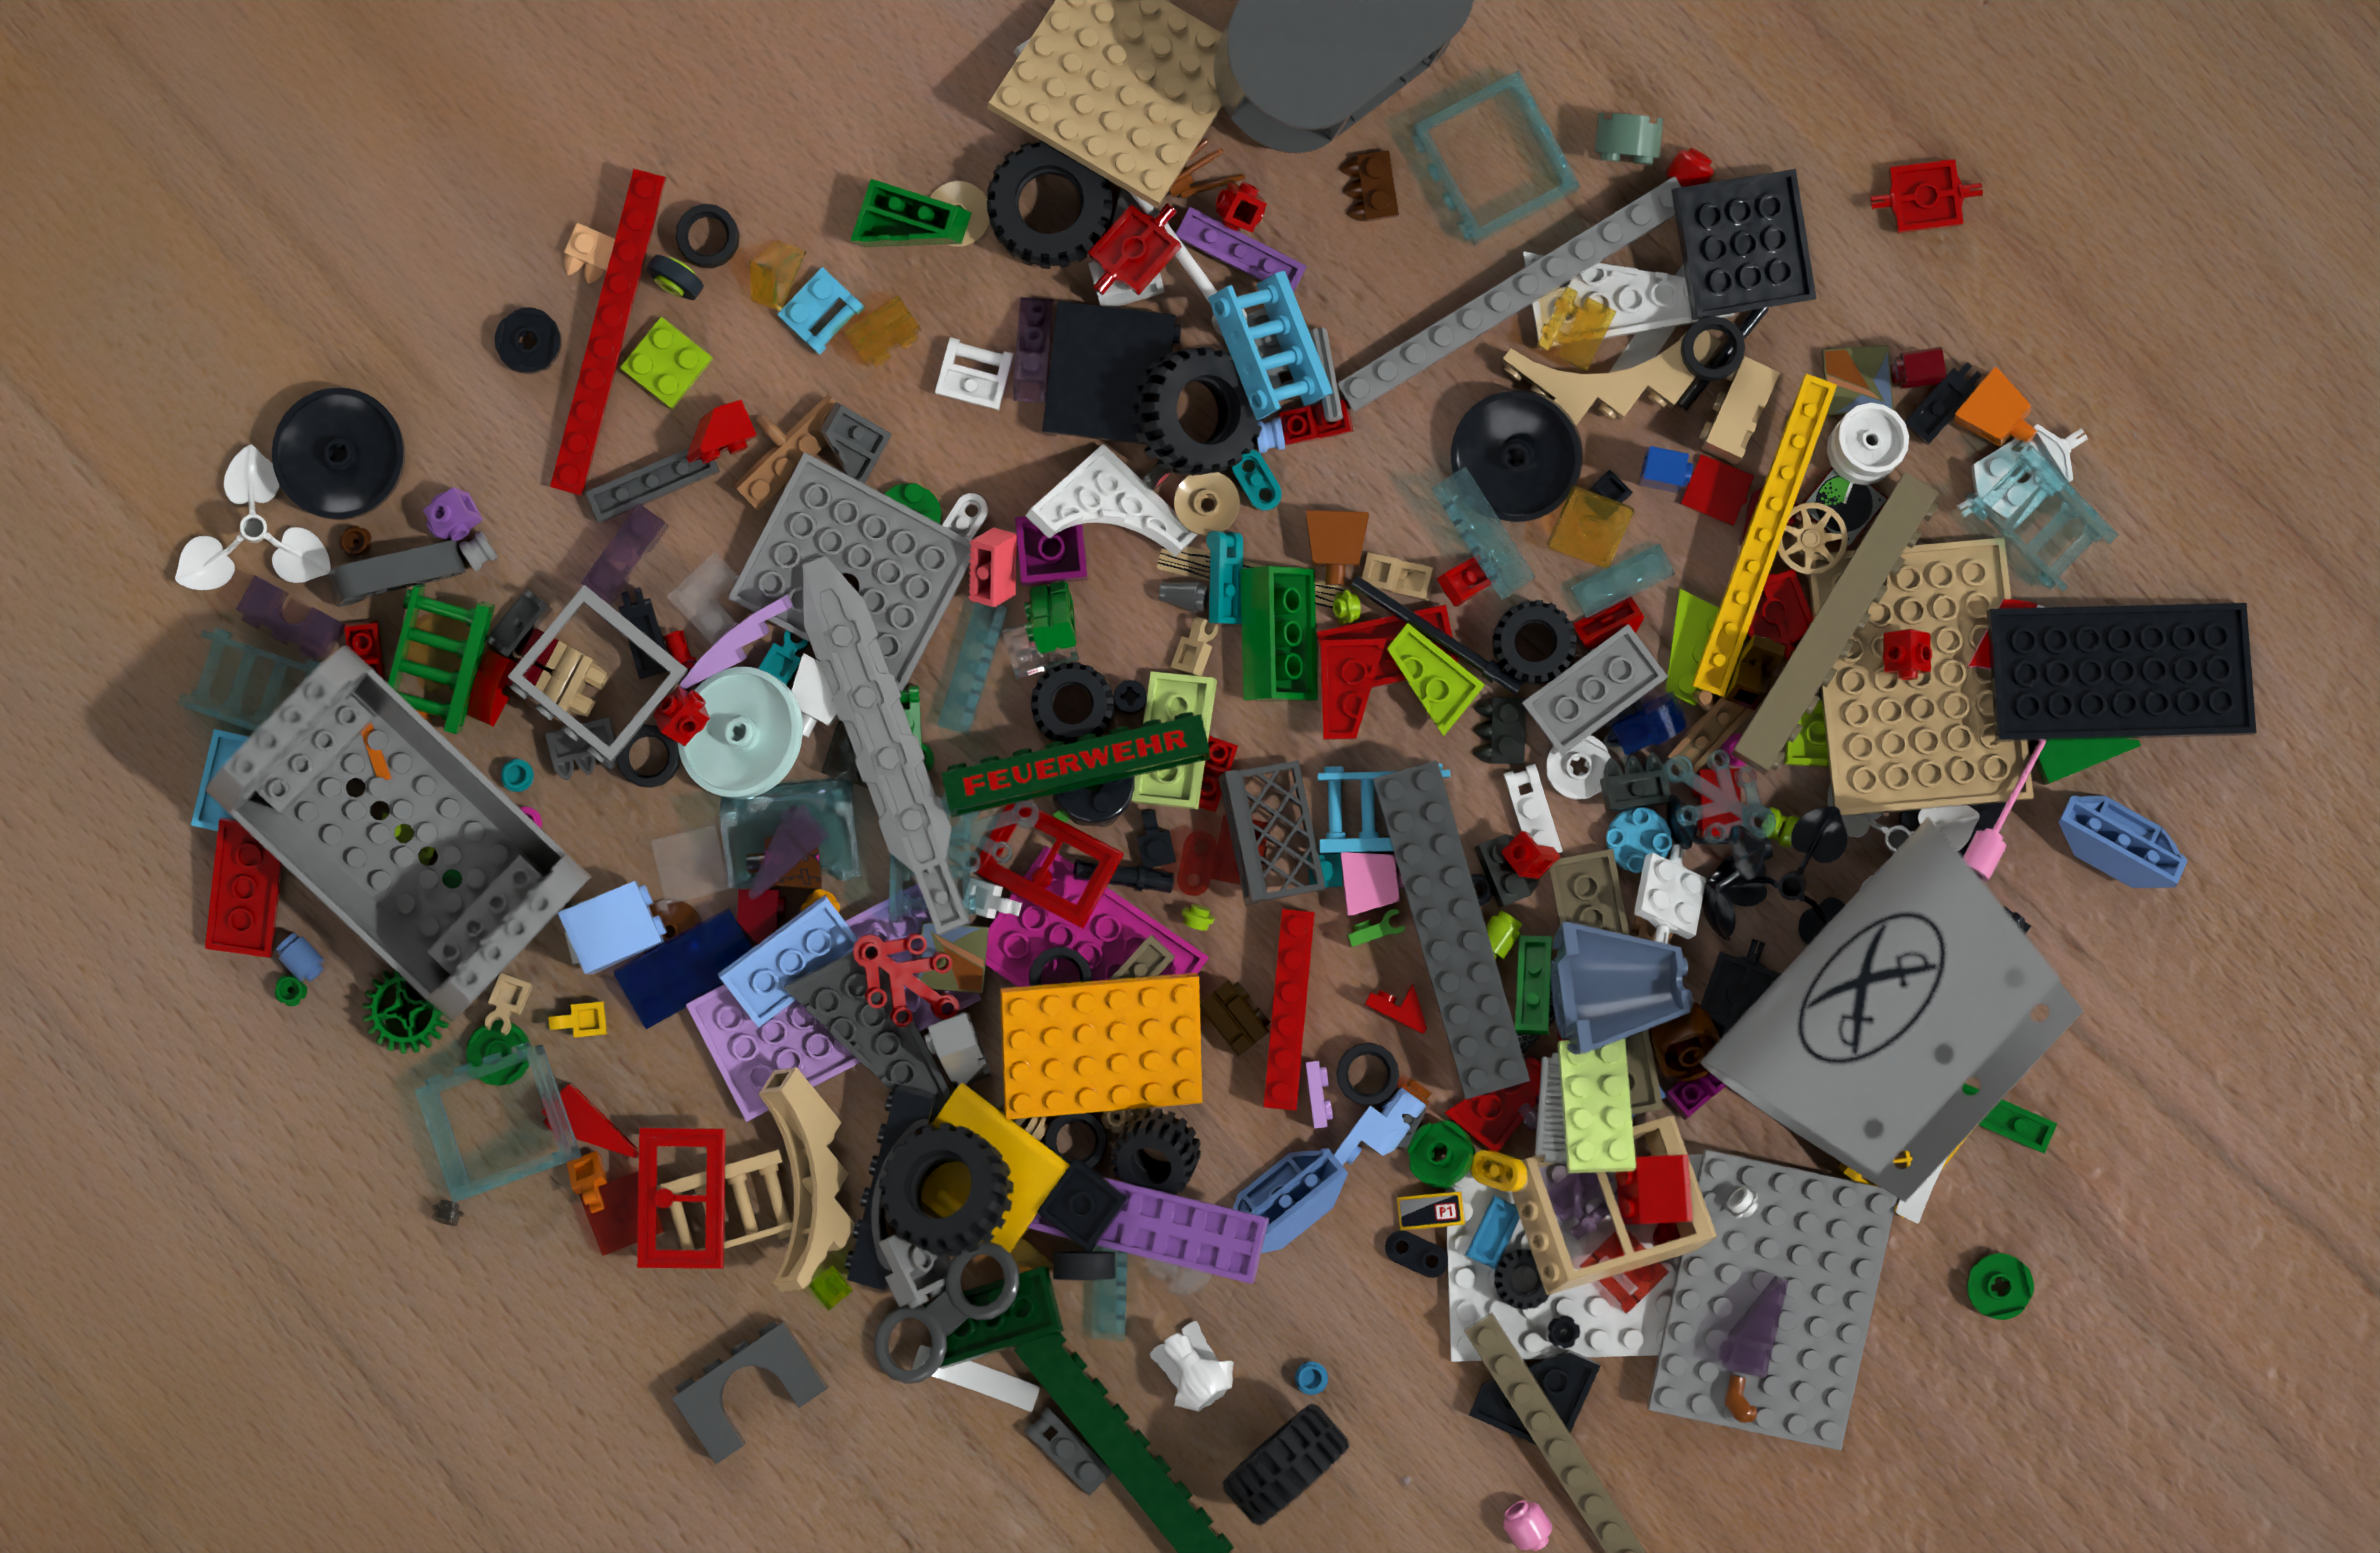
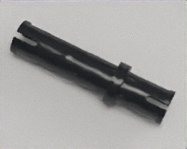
M1077 858L1073 867V879L1090 881L1099 862ZM1118 865L1108 884L1131 887L1134 891L1139 892L1145 889L1171 893L1174 885V873L1146 869L1143 865H1137V867Z

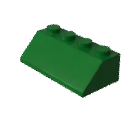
M1278 566L1240 569L1243 701L1318 700L1315 569Z

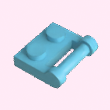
M822 267L777 315L816 353L821 355L830 339L855 313L859 315L865 307ZM839 299L846 303L816 336L809 332Z

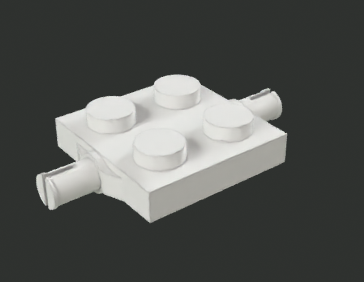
M1678 844L1671 846L1670 860L1653 852L1645 856L1634 911L1635 915L1648 920L1656 928L1654 941L1664 944L1668 942L1669 933H1675L1688 940L1696 936L1706 883L1705 877L1683 866L1685 850Z

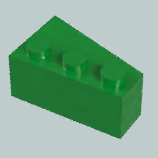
M870 179L850 241L863 247L962 244L972 213L961 207Z

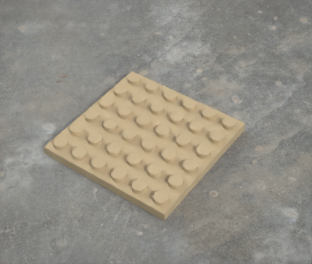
M1055 0L989 101L987 109L1158 208L1222 108L1214 81V58L1222 33L1166 0Z

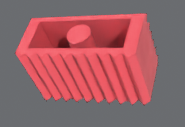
M993 527L969 542L971 544L969 548L971 551L969 554L971 557L969 560L971 563L969 566L971 569L969 572L971 576L969 578L971 582L969 584L971 588L969 593L971 595L968 598L973 602L997 607V605H1001L1008 598L1016 595L1017 535L1016 533Z

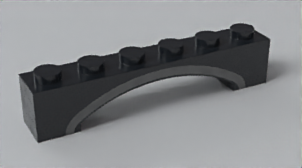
M900 1085L895 1089V1092L890 1091L885 1105V1111L889 1112L887 1124H881L877 1136V1143H881L878 1156H873L869 1168V1174L873 1175L871 1187H865L861 1199V1206L865 1207L863 1218L857 1219L852 1237L857 1239L855 1249L848 1252L844 1269L849 1270L848 1281L884 1291L889 1287L885 1277L892 1274L893 1271L879 1245V1242L888 1238L885 1218L886 1210L881 1207L880 1196L885 1195V1192L879 1188L880 1178H886L887 1171L883 1169L886 1159L892 1161L896 1155L892 1151L898 1143L904 1146L908 1142L906 1139L907 1135L913 1131L917 1133L919 1130H922V1127L932 1124L939 1098L937 1094Z

